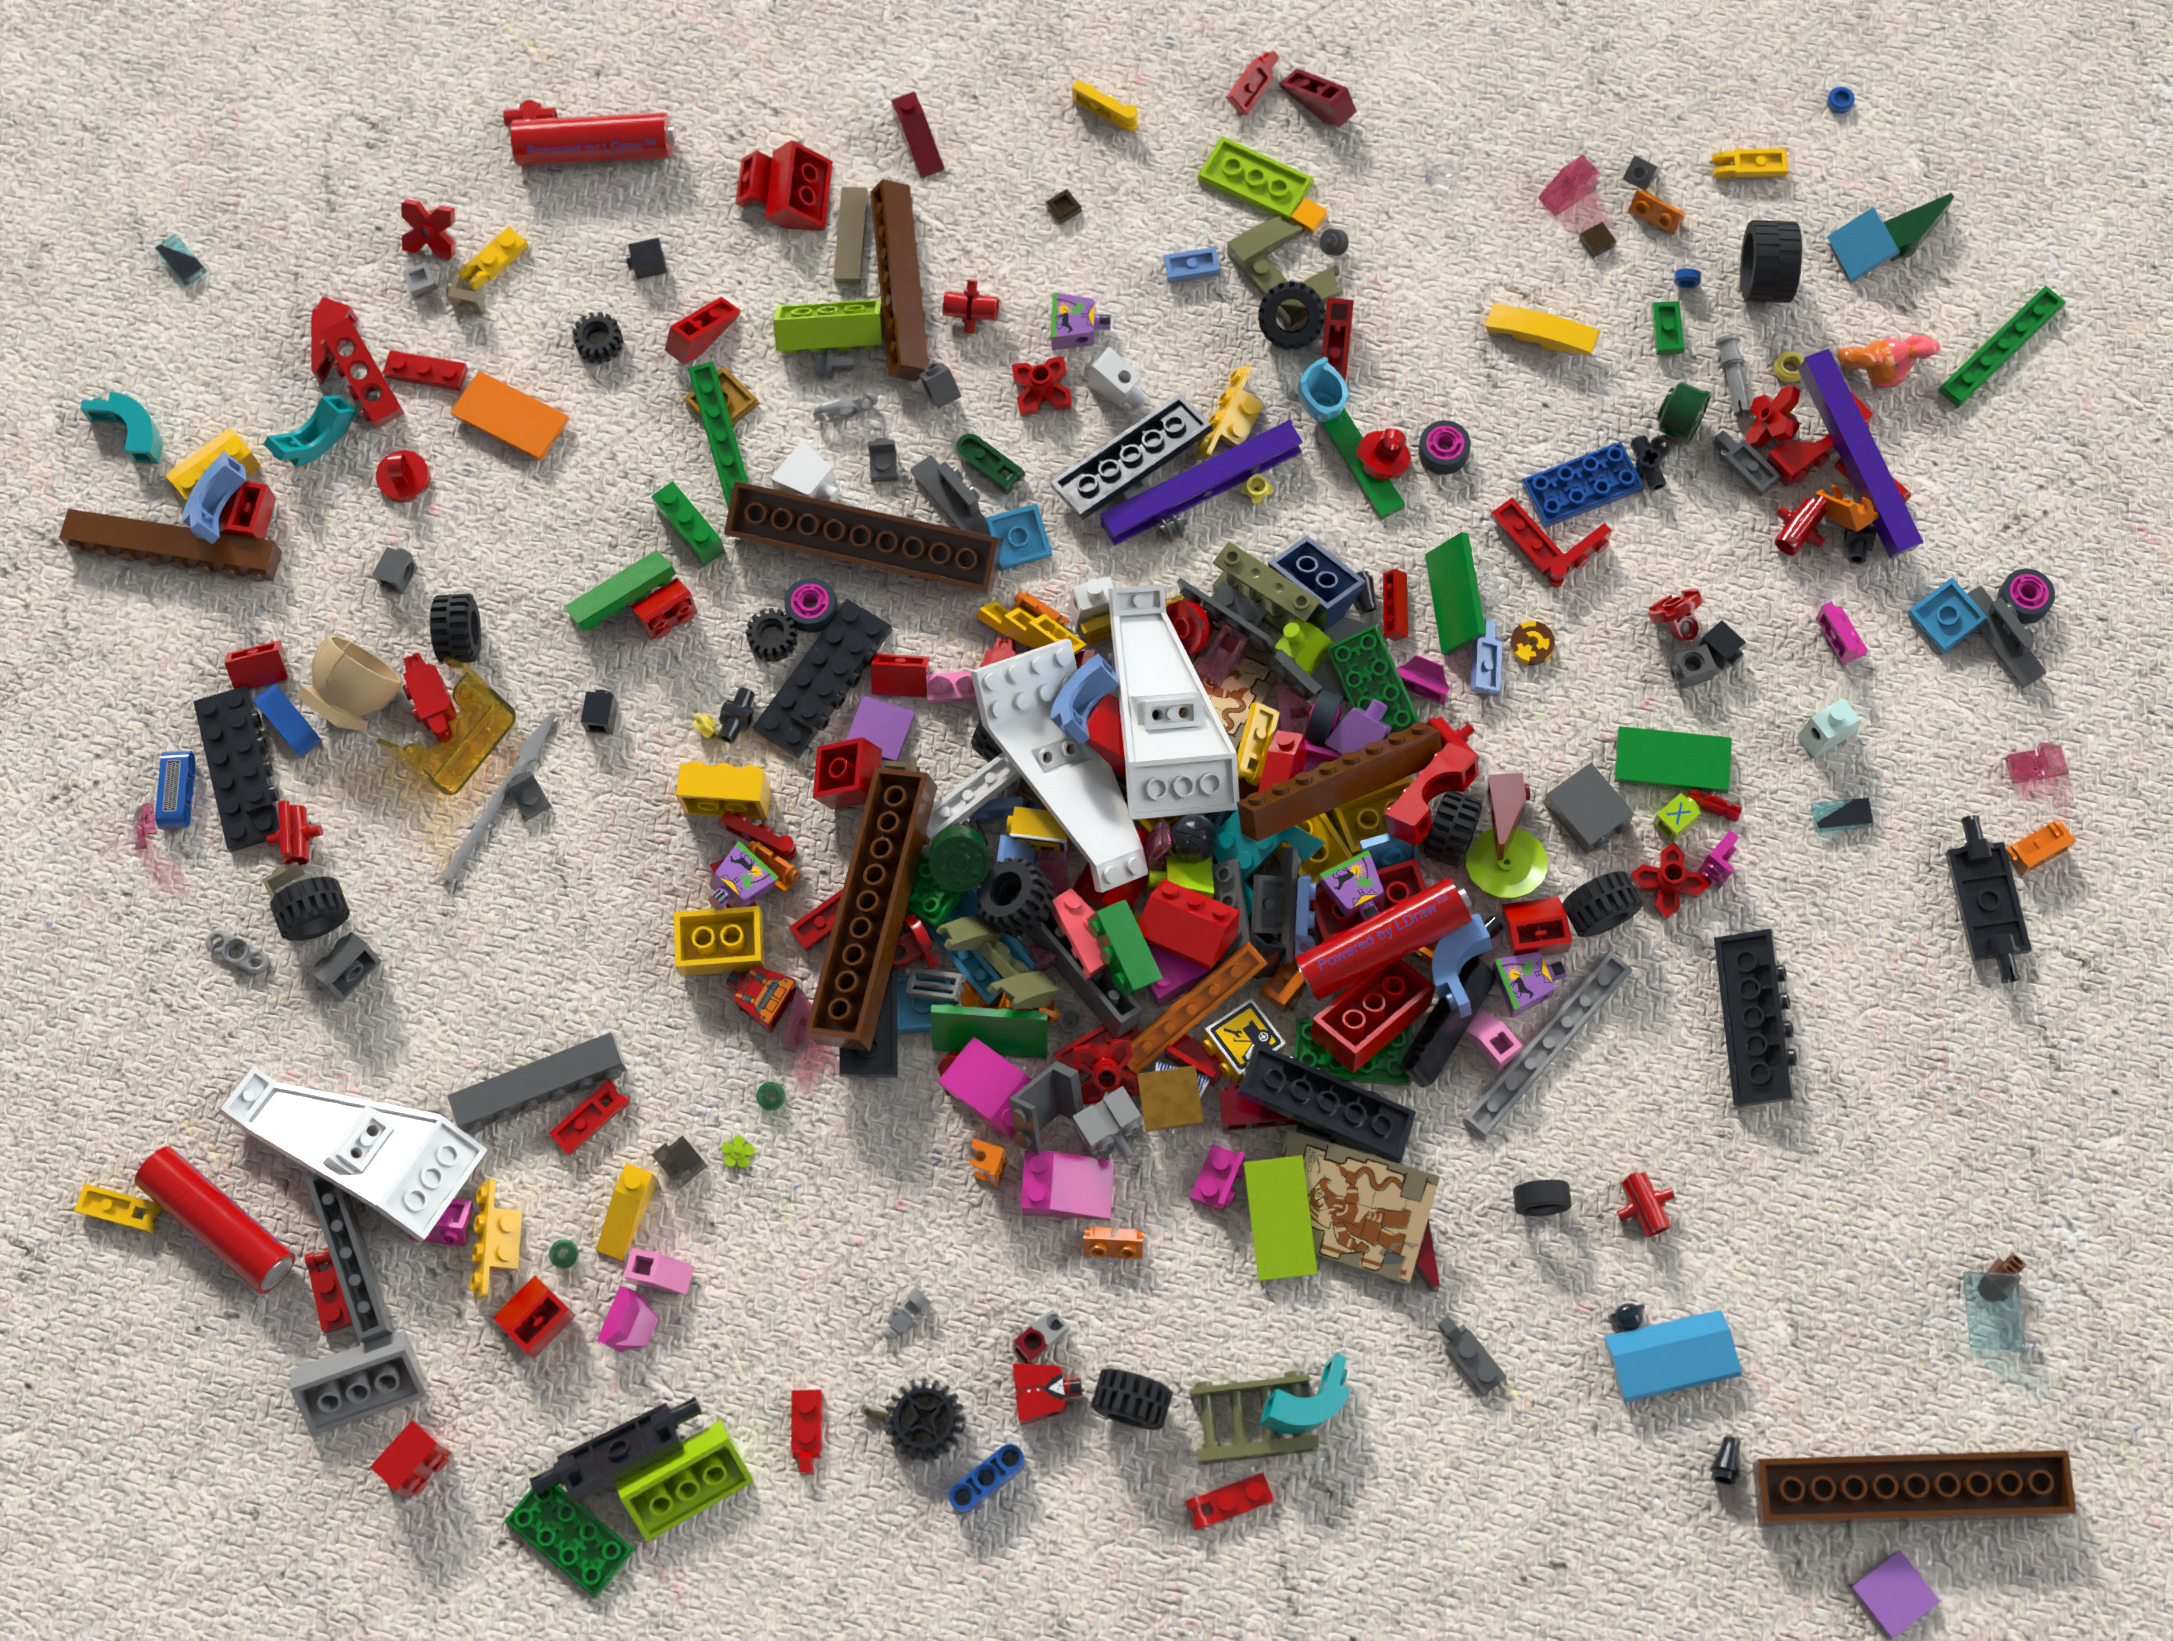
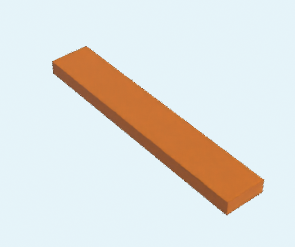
M1247 941L1130 1040L1133 1057L1126 1066L1132 1073L1137 1075L1161 1055L1167 1045L1171 1046L1264 968L1268 964L1266 960Z

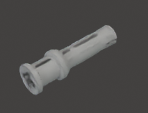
M1729 334L1718 338L1715 343L1716 347L1720 348L1722 358L1720 367L1726 371L1734 416L1742 417V410L1745 411V415L1752 412L1742 372L1744 357L1740 355L1738 347L1740 342L1739 336Z

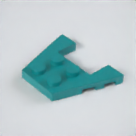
M1237 809L1217 830L1219 835L1218 847L1214 855L1218 863L1232 859L1239 860L1247 918L1250 920L1252 918L1253 887L1247 880L1285 842L1292 848H1298V854L1304 861H1308L1325 842L1296 825L1257 842L1241 832Z

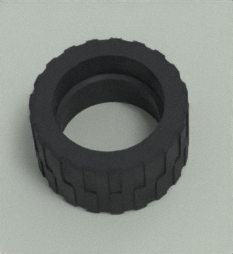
M1751 220L1744 233L1740 257V288L1742 297L1746 302H1792L1797 293L1801 275V229L1795 221Z

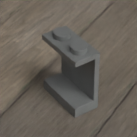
M1058 1061L1054 1062L1009 1099L1017 1144L1038 1155L1042 1152L1039 1133L1042 1128L1059 1114L1073 1120L1072 1116L1084 1110L1078 1071Z

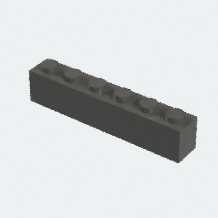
M1049 910L1048 915L1050 916L1048 919H1044L1041 922L1042 926L1040 928H1033L1032 933L1028 934V936L1115 1039L1119 1038L1138 1025L1143 1012L1142 1006L1131 994L1126 997L1122 996L1121 991H1118L1113 983V974L1108 967L1086 979L1082 972L1084 967L1079 958L1075 959L1071 951L1073 947L1066 935L1062 934Z
M609 1032L449 1094L447 1097L457 1127L465 1133L474 1134L482 1131L485 1128L484 1126L490 1123L506 1122L512 1118V1115L521 1111L524 1113L534 1111L539 1108V1104L544 1102L560 1101L567 1096L566 1094L575 1090L579 1092L585 1091L601 1080H614L620 1077L622 1072L627 1071L617 1040Z
M317 1174L305 1178L358 1340L366 1344L394 1334L395 1332L349 1193Z

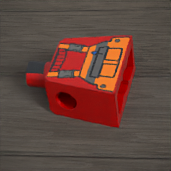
M753 966L747 976L733 970L726 981L727 986L737 991L733 997L736 1006L771 1034L799 990V985L794 978L759 966Z

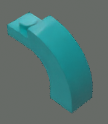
M110 392L108 401L101 398H94L93 400L82 399L80 410L89 421L120 423L127 426L124 451L132 462L159 464L161 436L156 424L139 402L117 392Z
M341 395L321 397L314 413L304 425L290 433L267 436L263 445L280 461L289 460L295 467L307 464L322 456L340 440L351 425L357 410Z
M1336 1353L1325 1362L1319 1388L1314 1397L1300 1398L1279 1389L1275 1390L1266 1399L1259 1425L1278 1433L1302 1434L1310 1432L1328 1421L1342 1408L1351 1390L1342 1386L1347 1376V1369H1344L1347 1357Z

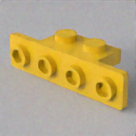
M1246 365L1240 369H1235L1228 379L1230 384L1218 399L1217 404H1219L1216 413L1208 420L1212 424L1213 432L1199 440L1196 444V449H1198L1194 456L1196 460L1199 461L1209 457L1219 438L1231 447L1246 441L1263 406L1262 402L1243 390L1253 369L1251 366Z
M489 1179L482 1183L476 1194V1202L480 1205L479 1215L476 1216L474 1222L477 1244L474 1245L472 1250L475 1273L472 1274L470 1279V1290L473 1291V1299L477 1300L482 1299L488 1294L490 1269L515 1271L518 1269L522 1211L494 1208L496 1180Z

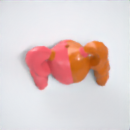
M1911 335L1906 339V342L1896 338H1886L1869 343L1865 349L1861 347L1840 348L1837 352V359L1843 366L1849 369L1866 368L1868 378L1873 384L1881 388L1895 387L1904 381L1907 373L1913 367L1914 359L1929 358L1937 354L1941 346L1937 340L1922 335Z

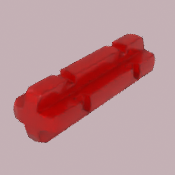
M1691 788L1687 795L1697 805L1701 806L1700 809L1721 817L1722 814L1726 815V819L1734 822L1739 819L1742 812L1740 805L1734 803L1731 805L1727 804V800L1708 793L1703 795L1702 791Z

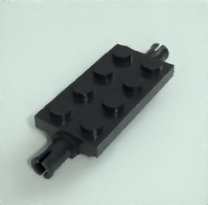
M1973 815V819H1971V816H1966L1961 819L1967 841L1965 846L1947 850L1945 855L1972 961L1996 959L2001 983H2008V980H2010V983L2020 980V975L2014 955L2027 954L2032 948L2005 843L1988 842L1983 836L1979 815Z
M695 1396L672 1409L667 1403H664L557 1456L558 1462L553 1464L554 1467L529 1478L531 1487L536 1496H539L541 1493L559 1484L565 1485L572 1503L587 1497L591 1493L684 1448L677 1429H679L680 1424L698 1415H702V1409Z

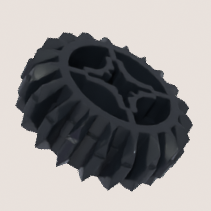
M923 1378L921 1381L922 1388H917L914 1380L910 1381L911 1391L907 1392L904 1386L899 1388L903 1395L901 1399L897 1395L891 1396L892 1401L897 1404L896 1407L886 1406V1411L894 1414L891 1417L884 1418L885 1424L893 1425V1427L885 1431L886 1435H897L891 1441L892 1446L895 1447L903 1443L899 1452L904 1455L911 1449V1460L917 1458L918 1452H921L923 1462L928 1461V1452H932L933 1457L937 1460L940 1458L937 1451L940 1448L946 1454H949L950 1449L946 1445L947 1442L950 1441L953 1445H958L959 1443L957 1438L952 1436L953 1433H964L963 1428L956 1426V1423H964L966 1421L965 1416L956 1415V1413L964 1410L962 1404L952 1405L959 1397L956 1393L947 1397L950 1391L948 1385H945L938 1391L940 1385L938 1380L933 1381L931 1388H928L926 1378ZM920 1397H933L941 1402L930 1407H923L916 1399ZM909 1405L913 1411V1418L907 1424V1428L902 1431L901 1416L906 1406ZM916 1409H919L922 1414L925 1413L926 1416L931 1414L929 1421L934 1431H931L928 1426L925 1427L923 1423L921 1426L918 1425L921 1420ZM948 1409V1426L943 1435H941L936 1428V1423L942 1416V1412ZM919 1433H927L934 1441L921 1444L913 1442L908 1438Z

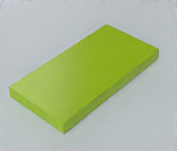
M1221 136L1199 172L1197 181L1275 217L1282 216L1284 221L1290 223L1291 216L1304 200L1314 183V178Z
M1303 1155L1244 1162L1258 1281L1318 1274Z

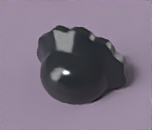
M1625 1303L1620 1305L1615 1310V1313L1610 1314L1608 1318L1610 1321L1615 1322L1622 1330H1634L1642 1323V1312L1645 1306L1643 1304L1636 1306L1633 1303Z

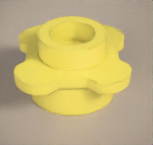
M1254 474L1248 479L1247 483L1242 484L1241 492L1242 494H1247L1253 504H1261L1262 499L1266 495L1273 493V486L1268 484L1262 475Z
M698 713L694 714L697 719L692 724L703 736L709 739L714 733L719 734V730L715 728L718 723L707 713L704 716Z

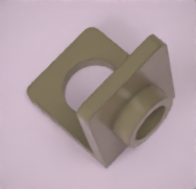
M294 862L288 866L276 868L271 875L263 878L262 881L271 899H273L277 894L276 889L304 875L305 872L297 862Z

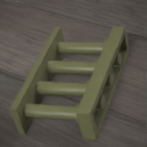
M1228 542L1213 561V565L1223 571L1213 583L1212 589L1214 591L1224 581L1268 610L1269 613L1263 622L1284 635V627L1289 623H1293L1296 619L1303 623L1308 622L1318 628V625L1311 621L1309 617L1319 605L1320 599L1233 543Z
M1290 1371L1284 1373V1377L1214 1386L1212 1381L1195 1383V1388H1189L1190 1399L1199 1398L1205 1440V1443L1202 1444V1449H1197L1198 1465L1318 1451V1435L1311 1436L1310 1432L1292 1434L1293 1438L1281 1439L1277 1432L1264 1428L1265 1436L1262 1437V1441L1251 1443L1250 1438H1247L1241 1396V1393L1259 1391L1263 1413L1266 1399L1272 1394V1389L1289 1388L1291 1395L1302 1398L1301 1386L1309 1385V1374L1302 1375V1371ZM1229 1395L1235 1436V1440H1232V1445L1220 1446V1442H1217L1212 1396Z

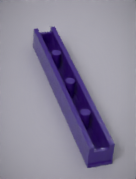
M1828 348L1805 357L1798 371L1861 501L1862 497L1869 499L1874 512L1878 513L1879 518L1872 523L1877 529V534L1889 558L1892 559L1904 552L1915 550L1924 542L1830 349Z
M1290 419L1100 513V526L1104 528L1112 544L1116 546L1160 524V518L1166 521L1171 518V513H1174L1176 516L1247 481L1254 474H1261L1301 454L1302 450L1299 445L1303 441Z

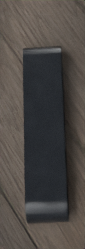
M1477 955L1469 959L1462 966L1458 975L1460 983L1470 1001L1471 1015L1460 1018L1456 1009H1450L1446 997L1440 998L1401 1061V1070L1421 1088L1430 1086L1437 1079L1496 981L1495 972Z

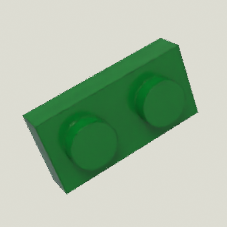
M1653 302L1651 311L1656 355L1683 354L1685 348L1680 302Z

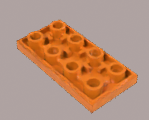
M478 371L450 412L452 417L541 462L570 420L567 414L481 371Z

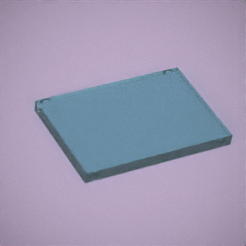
M1964 1271L1962 1278L1964 1280L1970 1348L2024 1351L2026 1344L2019 1274Z

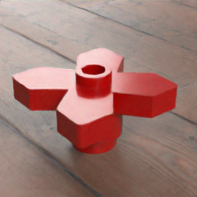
M405 199L401 203V217L412 229L402 235V250L418 253L427 243L436 257L450 260L455 255V241L445 231L455 223V209L439 205L435 210L427 211L420 201Z
M1064 357L1049 358L1045 364H1038L1034 367L1027 362L1011 366L1014 384L1025 389L1017 397L1020 416L1036 414L1044 401L1057 411L1072 408L1070 389L1058 384L1067 375Z
M1790 385L1782 388L1774 400L1766 394L1753 399L1751 413L1759 419L1747 431L1745 441L1754 449L1764 447L1771 435L1775 439L1782 441L1792 438L1797 433L1800 424L1791 411L1799 402L1800 390Z
M1676 843L1670 844L1660 852V868L1643 864L1630 875L1631 881L1638 890L1658 891L1654 909L1664 920L1678 912L1680 908V895L1697 898L1707 891L1710 886L1709 882L1700 872L1686 871L1683 866L1685 854Z
M1129 1037L1112 1040L1104 1056L1090 1044L1073 1048L1075 1066L1090 1074L1080 1085L1084 1105L1099 1103L1106 1091H1116L1122 1086L1129 1097L1140 1094L1137 1075L1123 1068L1133 1057Z

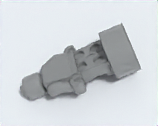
M914 1287L907 1295L908 1299L900 1309H897L896 1306L892 1308L893 1311L887 1319L891 1327H887L883 1332L887 1340H892L897 1335V1332L905 1334L909 1329L915 1327L916 1323L912 1320L919 1312L925 1311L932 1303L917 1288Z

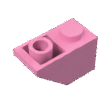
M1481 1010L1474 1016L1464 1033L1496 1072L1520 1054L1523 1046L1504 1023L1484 1010Z
M632 1248L624 1277L630 1284L687 1296L694 1266L662 1254Z

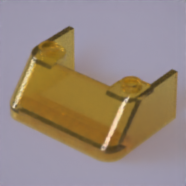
M445 657L443 662L461 678L453 689V699L462 710L449 724L453 735L452 739L448 743H441L436 740L429 750L417 743L408 744L402 749L398 745L378 738L376 743L404 768L445 795H455L463 788L514 725L516 713L466 663Z

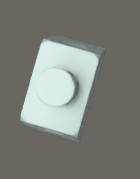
M1842 698L1811 717L1797 738L1813 759L1857 733L1860 719L1848 702ZM1814 733L1820 734V739H1818Z

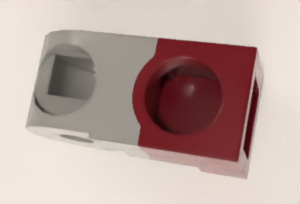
M1053 1309L1013 1341L1012 1349L1025 1364H1035L1047 1350L1069 1331L1070 1327Z

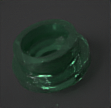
M776 1082L764 1083L759 1087L756 1094L760 1107L768 1111L779 1109L784 1104L786 1098L783 1087ZM769 1093L776 1094V1099L773 1101H767L766 1097Z
M568 1239L556 1241L549 1250L551 1263L559 1269L572 1267L579 1257L577 1246ZM562 1249L568 1250V1255L565 1258H559L558 1256L559 1251Z

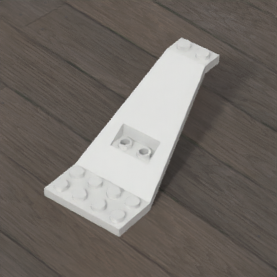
M1150 585L1108 588L1115 669L1119 683L1117 688L1125 755L1129 819L1237 810V802L1239 801L1237 753L1166 613L1165 586ZM1183 707L1185 709V716L1181 718L1179 710ZM1154 710H1157L1159 713V716L1156 720L1152 718V712Z
M1063 639L972 670L971 676L983 727L1089 862L1095 891L1104 892L1148 875L1143 846L1132 819H1129L1128 808L1112 767L1087 742L1081 745L1075 738L1069 739L1051 720V711L1056 697L1070 677L1077 671L1071 640ZM1068 744H1069L1070 750H1069V752L1067 753L1066 748H1067V746H1068ZM1044 753H1046V755H1047L1045 761H1043V755H1044Z
M255 1066L251 1068L218 1111L219 1114L241 1130L371 1206L419 1242L425 1240L488 1150L442 1115L277 1083ZM367 1129H372L375 1132V1136H370L367 1133ZM351 1151H356L359 1155V1158H353L351 1156Z

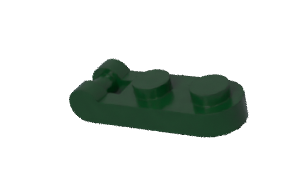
M965 434L958 439L956 450L959 458L994 483L1004 494L1008 495L1014 489L1013 485L1016 481H1021L1026 476L1021 467L979 436ZM1004 469L1009 472L1006 478L1000 475Z

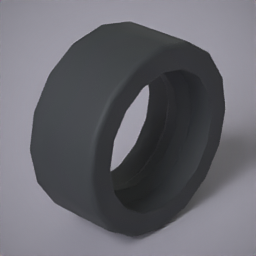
M1563 1180L1529 1181L1519 1184L1513 1189L1515 1212L1519 1215H1553L1565 1212L1572 1206L1570 1186Z

